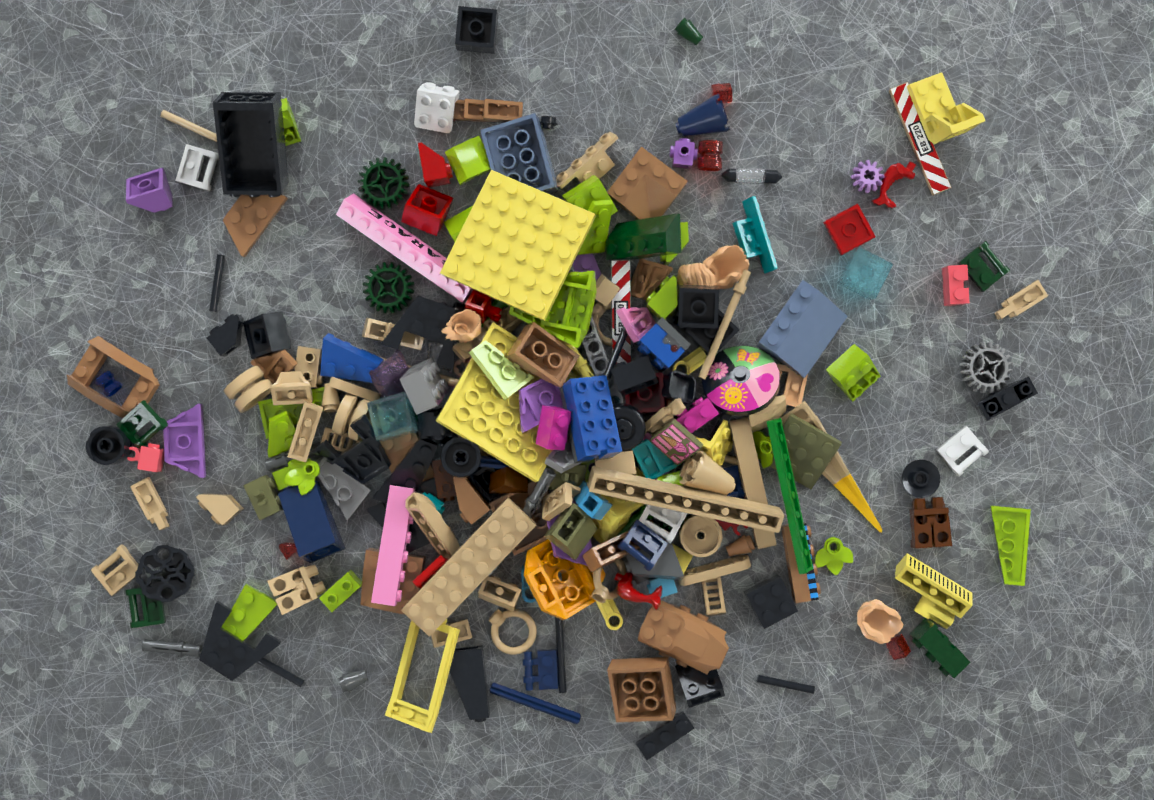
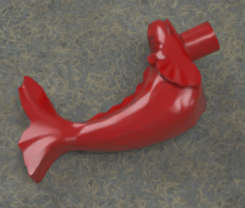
M910 161L906 167L900 163L891 165L884 173L879 197L871 202L877 206L885 204L891 209L896 208V204L887 197L886 192L895 180L904 177L910 180L914 179L915 173L912 171L916 164Z
M627 572L625 575L620 573L615 575V580L619 581L617 594L621 598L633 602H647L652 604L656 610L661 604L662 586L657 587L652 594L644 595L634 589L631 583L633 578L631 572Z

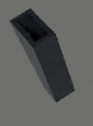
M483 645L455 648L450 674L470 720H475V722L486 721V718L490 716Z

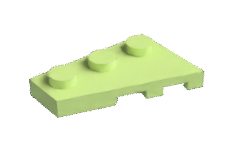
M486 340L469 352L504 400L534 378L531 374L523 372L518 364L506 359L501 351Z

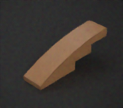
M492 99L457 100L455 102L453 120L508 122L522 117L523 102Z

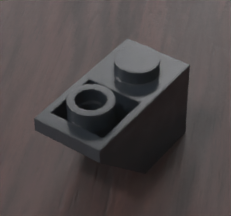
M232 314L228 316L222 326L214 327L209 332L210 335L206 337L220 356L226 357L240 346L244 319L241 315Z

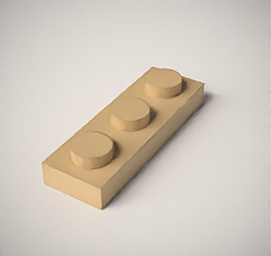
M304 402L287 457L302 462L307 461L323 406Z

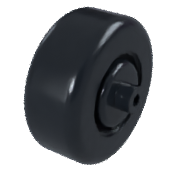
M614 404L613 409L622 452L632 450L642 442L645 436L646 425L644 417L636 407L630 404Z

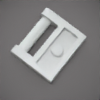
M186 144L175 181L210 191L212 187L210 183L217 160H219V154ZM206 156L209 157V162L203 182H199L198 178Z
M964 426L936 449L938 454L958 477L979 457L985 456L989 452L967 426ZM974 445L977 450L957 465L954 461Z
M647 504L639 521L671 544L687 513ZM650 514L673 527L671 532L648 521V515Z

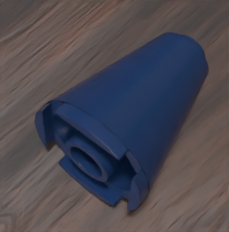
M719 93L678 117V122L675 123L678 134L682 133L683 136L730 131V126L726 127L728 118L722 100H717L720 98Z

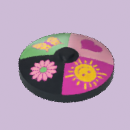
M751 346L730 347L716 354L706 379H702L703 391L713 406L725 414L733 416L755 414L769 406L777 396L780 388L779 369L773 358L761 349Z

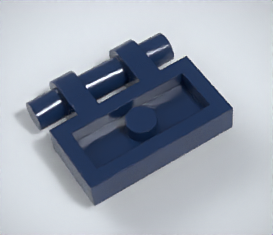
M557 649L537 650L538 658H532V651H525L522 662L523 666H525L523 683H525L526 690H533L534 682H539V690L558 689ZM532 665H538V675H533Z

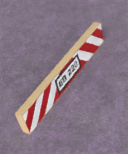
M906 82L890 89L889 93L933 196L950 189L951 185L934 144L927 138L908 92L907 86L909 84Z

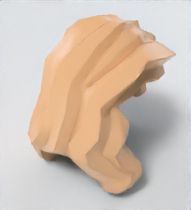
M737 245L720 247L714 254L703 261L706 268L715 275L714 286H719V289H729L735 286L740 280L744 269L748 270L750 265L743 249Z
M693 263L680 266L677 283L678 285L714 286L716 277L706 268L705 264Z
M877 599L863 603L857 613V624L860 626L863 635L867 639L879 644L891 641V638L898 634L904 625L901 621V616L896 610L886 606Z

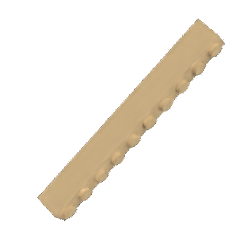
M592 466L587 483L589 492L776 533L780 532L784 513L777 506Z

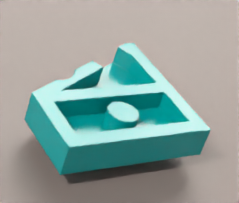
M648 439L643 440L636 448L631 450L645 478L656 479L677 467L672 460Z

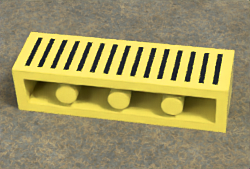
M908 553L897 564L895 579L957 617L962 618L972 607V592Z

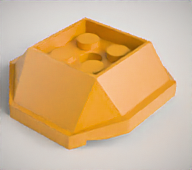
M548 539L527 550L524 578L541 611L565 620L596 602L591 596L595 587L593 572L591 573L588 566L554 557L551 541ZM603 568L601 571V583L606 575ZM559 572L562 575V580H560L558 577Z

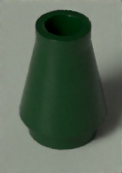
M685 17L674 29L678 32L677 35L692 42L694 45H697L703 38L690 19L687 20Z

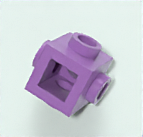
M686 138L675 141L674 146L670 148V157L673 158L672 167L692 168L693 160H697L698 153L694 142Z

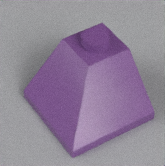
M159 168L126 179V202L151 212L165 211L172 207V193L164 169Z

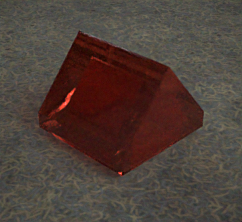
M730 83L711 85L712 96L718 93L720 95V98L717 99L718 101L722 100V103L732 102V87Z
M283 542L279 544V549L286 560L297 553L295 543Z
M903 634L885 643L893 660L905 658L911 652Z

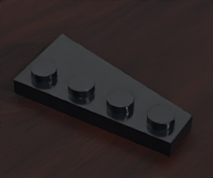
M418 439L401 463L395 467L389 478L384 481L381 488L376 491L373 499L387 504L390 485L413 488L415 493H417L438 448V443L429 439Z

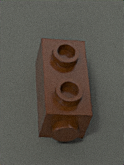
M441 459L433 460L432 465L438 499L443 498L444 502L455 500L457 495L453 476L446 472Z

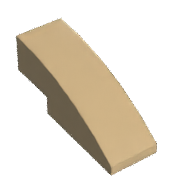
M366 318L362 337L383 341L395 324ZM405 331L400 346L421 350L424 338Z

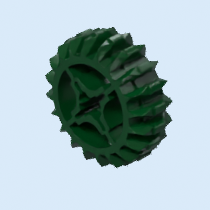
M386 157L383 158V163H381L379 158H376L377 164L374 165L372 161H369L371 167L368 169L367 166H364L363 169L366 173H359L364 179L358 180V183L363 185L358 190L364 192L361 197L363 199L367 198L366 203L371 204L373 202L374 208H377L380 203L381 210H384L385 204H387L389 209H392V202L398 206L399 203L396 201L398 198L401 201L405 200L401 196L402 193L408 195V191L404 188L410 187V184L404 181L409 180V176L404 175L407 171L405 168L400 169L402 166L400 163L395 165L394 159H391L388 164ZM383 169L394 171L398 177H387ZM377 172V179L369 184L370 178ZM382 177L385 179L386 182H388V184H386L387 186L385 187V189L381 185H379L380 183H382ZM396 183H399L396 192L390 196V189ZM370 190H381L384 198L373 196Z
M383 262L382 269L377 264L375 265L376 272L372 269L369 270L373 274L371 277L365 275L369 283L363 282V286L368 287V289L363 290V293L369 294L365 300H372L369 305L370 307H374L377 304L376 311L379 312L383 307V313L387 314L388 308H390V312L394 314V307L398 311H402L400 305L403 304L407 307L408 304L405 300L412 301V297L408 296V293L413 294L415 291L409 289V287L415 284L414 282H408L412 276H405L408 272L406 268L400 272L402 267L400 264L394 269L395 265L393 262H390L389 268L387 263ZM385 273L397 274L395 278L393 277L390 280H384L381 277ZM402 279L404 290L400 296L397 292V286ZM376 280L381 286L377 296L374 294ZM382 282L388 285L392 283L391 288L393 289L392 291L395 293V295L392 292H389L388 290L386 293V287ZM387 296H393L397 300L393 303L380 302Z

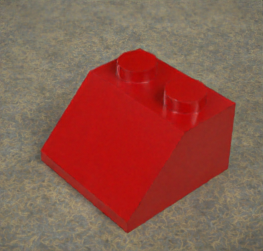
M422 142L418 143L424 182L427 187L451 184L450 178H453L450 163H446L442 156Z
M418 184L405 204L401 222L437 236L445 222L454 198Z

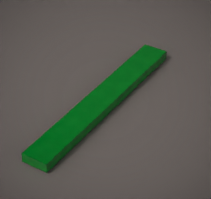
M776 418L766 422L799 574H806L813 570L782 420L781 418Z

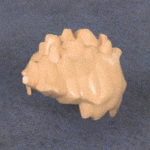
M471 309L458 312L446 323L447 327L443 328L442 333L446 334V339H450V341L458 340L459 343L472 341L480 335L482 329L480 315Z

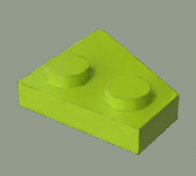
M285 411L269 418L267 449L269 458L290 450L296 427L288 412Z

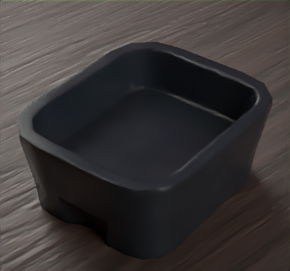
M676 370L664 376V386L661 391L664 398L671 401L681 398L684 404H692L694 402L696 392V380L694 377Z

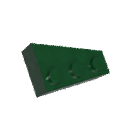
M925 618L909 633L913 638L911 642L918 649L922 647L927 652L925 656L932 663L936 661L940 665L938 669L946 677L950 675L955 678L971 662L949 641L945 634L943 635L939 631V627L935 623Z

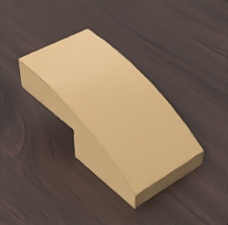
M468 619L446 624L460 629L457 642L472 638ZM435 630L431 635L433 647L445 645L448 634Z

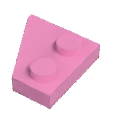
M623 307L616 310L633 343L638 342L656 324L647 307H632L629 309Z

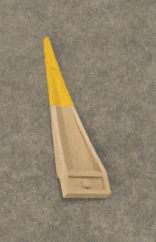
M805 401L780 417L784 425L792 413L827 433L818 416L814 414ZM837 451L822 475L882 533L879 522Z

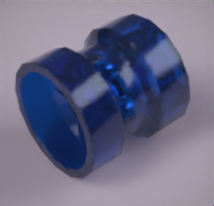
M106 371L94 382L104 390L103 393L106 397L113 396L123 386L114 379L111 371Z

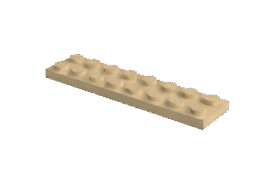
M507 498L407 602L401 611L430 637L536 526V523L511 499Z

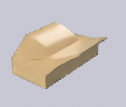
M301 371L280 372L277 381L270 387L273 405L304 404L305 401L310 403L313 401L311 385L306 381Z

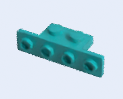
M752 196L742 201L747 219L739 220L732 224L739 246L743 249L746 259L759 256L763 271L766 274L778 269L771 248L770 239L767 235L765 222L760 212L759 203L756 196Z

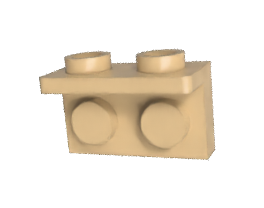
M565 482L544 497L542 519L550 521L570 507L573 497L581 493V488Z

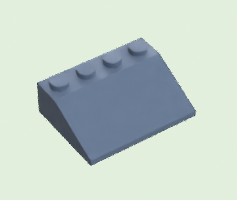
M535 113L480 130L491 170L547 194L559 191L540 124V118Z
M802 280L759 341L757 347L805 378L848 316L819 290Z

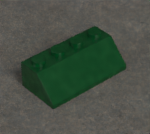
M680 214L617 223L606 240V260H635L682 253Z

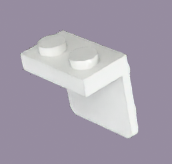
M430 82L422 84L417 89L415 127L450 133L453 125L455 102L459 99L460 91L454 90V87L451 86L437 87L436 84Z

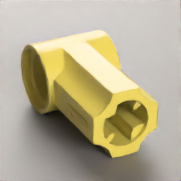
M698 347L672 367L671 372L681 365L686 370L685 374L689 375L704 364L707 355Z
M923 595L914 608L915 612L928 620H933L943 628L948 629L954 622V614Z
M606 599L605 603L596 601L607 627L611 630L619 629L623 624V616L619 612L614 600ZM617 616L620 619V623L612 625L609 622V618Z

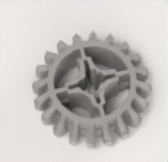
M980 342L979 346L977 344L972 345L973 350H966L969 356H962L963 360L966 361L960 363V366L965 367V370H961L960 373L966 374L962 380H969L967 386L971 387L974 385L973 391L980 389V393H985L986 391L993 393L994 390H1000V385H1007L1004 380L1011 379L1007 373L1013 372L1012 369H1008V366L1013 365V362H1007L1010 355H1003L1006 349L1002 348L999 350V344L993 346L992 342H987V344ZM982 352H988L994 355L996 359L990 361ZM977 357V367L973 370V362ZM992 364L989 366V369H987L989 371H981L984 369L983 367H985V365ZM997 366H1000L999 374L997 376L995 370ZM984 375L986 379H989L990 383H983L976 376Z

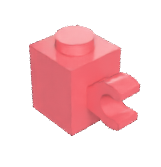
M148 443V446H141V450L137 447H129V450H134L136 455L135 457H127V460L138 461L137 469L162 472L164 449L160 448V444Z

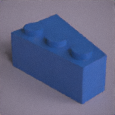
M330 333L323 338L320 376L378 383L381 380L384 359L364 349L354 347L347 341L344 342L335 338Z

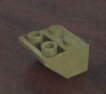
M572 503L570 507L560 513L544 537L573 560H576L596 532L597 527L588 514L575 503Z

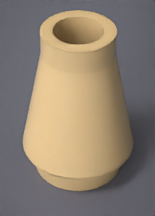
M329 383L324 384L321 405L323 406V411L337 412L340 406L337 389L328 386Z

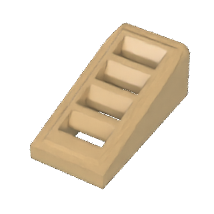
M325 427L321 443L325 440L328 441L330 433H333L331 445L337 451L344 452L352 446L353 439L349 438L347 447L343 448L348 433L340 435L332 432V428ZM338 435H340L341 439L339 446H336Z
M721 576L702 581L706 616L726 614ZM716 581H717V584H718V585L706 586V583H708V582H716ZM718 589L719 593H707L708 590ZM719 597L720 599L719 601L709 602L708 598ZM715 605H720V606H721V608H719V609H711V610H710V607H709V606H715Z

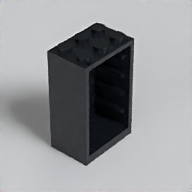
M221 92L213 101L223 195H230L231 197H239L241 195H249L250 197H259L261 195L278 197L282 195L289 183L281 92Z

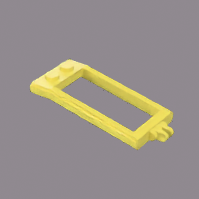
M447 619L436 629L447 633L448 636L429 710L401 700L420 629L411 620L392 696L385 716L432 733L439 714L460 629L446 625Z

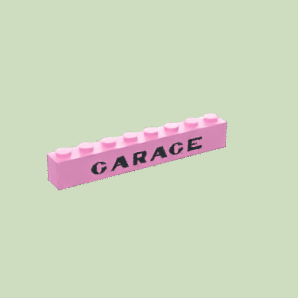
M354 193L343 200L336 214L338 217L463 303L471 295L474 289L440 274L446 262V257Z

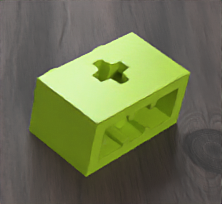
M350 570L319 599L333 612L362 586V581Z

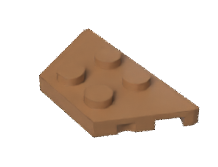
M241 195L224 217L223 222L241 256L245 257L288 199L286 196L269 197L268 195H261L259 197H250L249 195Z

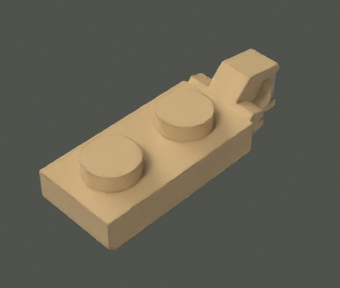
M1036 280L1001 303L1003 308L994 314L998 320L1007 315L1010 318L1018 316L1046 298L1048 294L1039 280Z
M681 398L675 399L667 407H663L646 421L645 433H657L662 429L663 424H667L674 419V415L681 414L686 409Z
M150 477L130 486L147 520H150L152 524L156 523L159 530L169 527L166 516H168L167 510Z

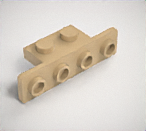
M612 132L603 134L599 139L600 141L594 146H590L582 157L575 159L566 171L558 174L556 177L558 187L562 189L575 177L579 183H582L593 175L599 179L615 166L605 150L618 139L617 135Z

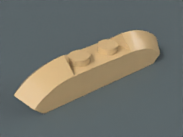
M412 493L406 499L405 508L439 556L442 555L449 559L460 548L454 532L444 522L442 515L436 510L434 503L428 497L420 493Z

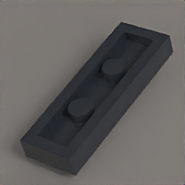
M682 711L672 721H667L636 742V745L645 759L648 760L695 728L684 711Z

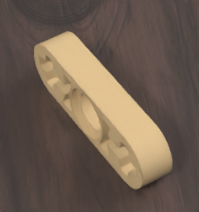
M331 377L328 385L376 403L379 402L381 396L380 393L335 377Z

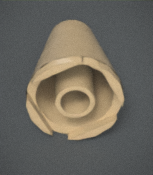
M702 450L697 451L692 458L686 459L680 471L682 480L679 481L684 486L722 495L732 493L735 489L734 478Z

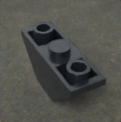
M1027 376L1000 388L999 391L987 395L977 405L985 420L988 421L1038 394L1030 377Z

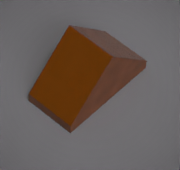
M504 467L490 474L489 493H528L529 478L512 468Z

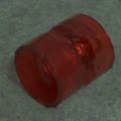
M717 140L699 141L698 153L701 156L698 157L697 169L701 171H721L723 159L720 155L723 154V142Z

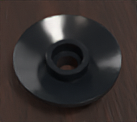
M922 459L914 460L904 468L902 484L910 495L917 498H925L934 494L938 489L940 473L932 462ZM918 475L922 476V481L920 482L916 480Z

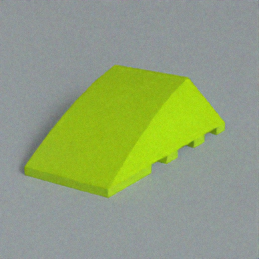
M595 271L568 273L545 321L510 306L509 314L528 324L535 322L556 338L579 348L589 330L597 293Z

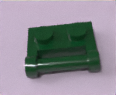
M987 241L981 243L958 262L959 265L968 266V276L981 292L987 290L1010 271L1008 266H1004L988 247ZM980 252H983L998 270L996 274L992 272L978 255Z
M143 400L116 425L137 448L141 449V446H146L147 441L156 433L164 430L168 423L165 419L160 418L147 402ZM151 421L154 426L144 435L139 436L137 432Z
M141 588L125 590L126 596L129 598L132 620L130 622L131 628L166 623L163 602L149 599L142 593ZM136 594L141 595L144 620L139 619Z

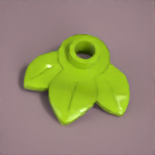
M761 431L753 432L757 457L761 460L762 468H767L773 463L774 457L770 436L766 437Z
M292 459L288 462L291 470L285 475L284 484L288 486L298 485L300 494L305 495L314 488L315 478L320 473V466L313 460L302 462ZM309 467H312V471L308 473L307 469Z
M836 537L828 538L824 542V547L818 550L815 556L817 568L826 565L834 575L840 573L844 563H853L852 551L843 546L842 541ZM832 543L836 544V548L834 550L830 549V545Z

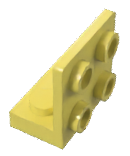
M723 420L711 441L696 437L703 443L700 450L705 452L719 466L723 465L726 454L733 447L730 435L731 429L727 420Z

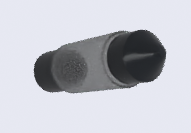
M729 168L721 174L728 182L746 184H776L782 179V175L777 170L759 168Z

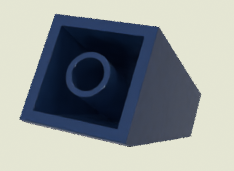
M315 480L314 488L305 495L300 494L298 485L295 487L288 486L278 493L300 558L313 563L346 549L319 482Z

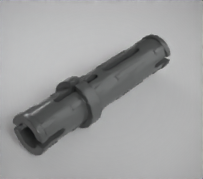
M321 442L312 444L308 458L316 455L312 451ZM282 452L281 455L266 459L265 465L267 470L271 471L283 466L288 467V462L292 460V458L287 457L289 452Z
M550 468L544 469L532 494L526 499V505L522 511L530 518L533 517L536 509L540 508L541 500L556 476L555 471Z
M145 639L142 642V651L177 654L178 657H183L184 655L200 657L203 648L202 645L186 644L184 641L175 643Z

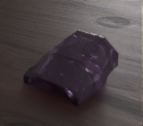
M399 350L394 351L395 353L376 369L369 372L375 388L388 405L402 403L408 398L400 378L409 367Z

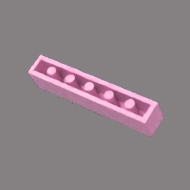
M390 485L371 603L396 606L397 602H401L402 590H399L400 582L403 583L405 579L403 563H407L409 552L406 551L407 543L410 544L412 532H409V526L414 522V519L405 508L406 499L412 493H415L413 488Z

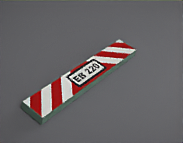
M611 260V282L620 288L611 301L612 352L621 329L624 327L616 310L623 307L625 309L631 308L630 260ZM627 335L616 364L631 362V338L629 335Z

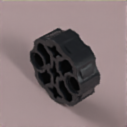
M160 545L146 552L140 558L135 578L142 593L149 599L171 602L185 595L190 590L193 577L195 576V567L188 554L182 549ZM162 549L169 551V557L165 560H161L158 556ZM180 560L182 561L178 568H170V566L177 565ZM150 564L153 568L160 567V570L152 571L147 565ZM184 564H186L187 569H191V572L187 574V579H185L184 574H180V570L184 569ZM164 568L167 571L176 572L175 574L168 575L167 579L164 576H155V574L164 572ZM145 570L151 575V577L147 578L146 582L140 578V575H143ZM179 577L184 582L181 583L179 582V580H171V578ZM161 579V582H154V584L150 587V584L153 582V580ZM167 587L171 588L173 592L172 596L168 599L162 596L163 589Z

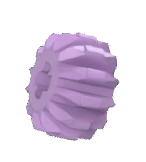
M866 160L865 164L859 162L858 167L853 168L855 174L851 175V179H856L853 186L860 185L858 191H862L865 188V192L869 193L870 190L876 191L877 186L883 184L880 179L884 178V174H879L883 168L879 167L877 169V162L871 165L870 160ZM868 174L871 175V178L865 179V177H864L865 175H868Z

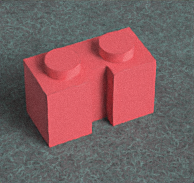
M951 265L942 268L944 306L969 304V288H964V281L968 280V266Z

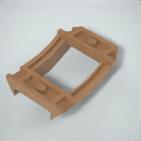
M100 336L87 341L90 343V346L72 375H67L68 385L121 418H124L143 400L148 404L160 386L153 374V369L108 343ZM108 356L141 375L122 406L89 387Z

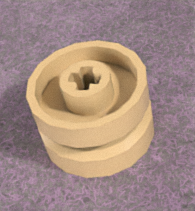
M259 366L246 370L224 389V393L229 399L238 398L235 402V407L240 413L248 411L257 405L258 401H262L271 393L270 387L273 384L269 379L262 380L264 373Z
M347 393L337 410L332 432L343 435L348 430V438L359 441L361 437L350 425L364 414L369 418L373 411L374 402L363 399L358 404V396Z
M693 514L684 519V523L678 531L682 547L688 553L697 557H708L715 553L723 539L722 529L716 520ZM699 532H703V533H704V534L702 535V539H699V538L697 537V534H698Z

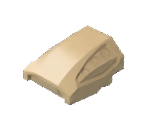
M785 395L776 396L765 409L749 415L752 433L768 427L766 421L780 418L786 412Z

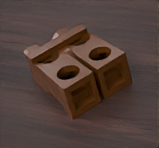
M932 497V508H926L925 498L913 499V509H909L912 540H910L911 548L952 546L948 515L949 508L945 507L943 497Z

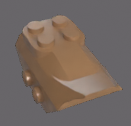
M661 600L657 610L652 605L641 626L638 641L660 651L659 655L676 659V663L683 667L689 665L707 675L711 670L720 669L729 649L725 641L726 631L707 621V616L700 613L697 615L691 613V609L684 605L678 607Z

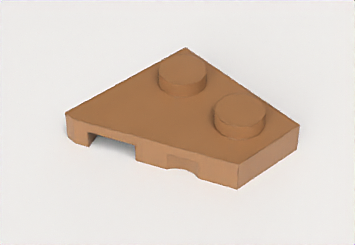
M639 259L631 281V296L647 300L651 293L672 272L673 268L664 264Z
M285 349L256 358L250 362L253 366H259L264 373L263 377L269 379L272 384L277 381L280 372H290L298 364Z

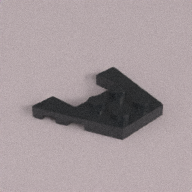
M418 295L384 338L382 345L398 350L405 331L443 344L437 364L453 369V346L455 340L450 341V339H446L447 335L442 333V330L447 327L446 323L455 314V308Z
M364 414L350 425L362 438L361 441L341 454L327 440L317 445L312 451L316 455L321 454L326 457V461L333 465L335 463L343 468L344 473L361 484H365L391 466L387 454L367 416Z
M435 478L421 484L420 489L422 493H430L438 498ZM381 502L368 508L367 511L383 528L386 507ZM414 520L413 524L409 526V532H412L410 544L407 543L406 551L409 553L430 543Z
M217 601L199 660L233 681L278 647L281 641L266 632L257 647L253 648L221 627L232 612V609Z

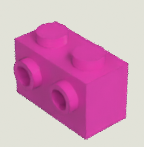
M700 397L692 403L694 407L688 411L685 409L681 414L677 415L678 418L676 420L690 433H693L719 414L709 398L703 400Z
M542 405L536 444L546 449L564 450L567 443L568 427L571 422V411L561 407Z

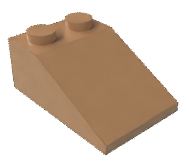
M532 322L524 326L506 358L518 364L521 369L561 388L580 355L538 324Z
M409 424L378 438L391 462L389 467L391 473H393L395 467L401 463L407 452L419 439L415 424ZM431 463L422 482L434 477Z
M453 477L459 509L462 512L460 516L466 523L470 522L472 525L490 511L491 508L468 478Z

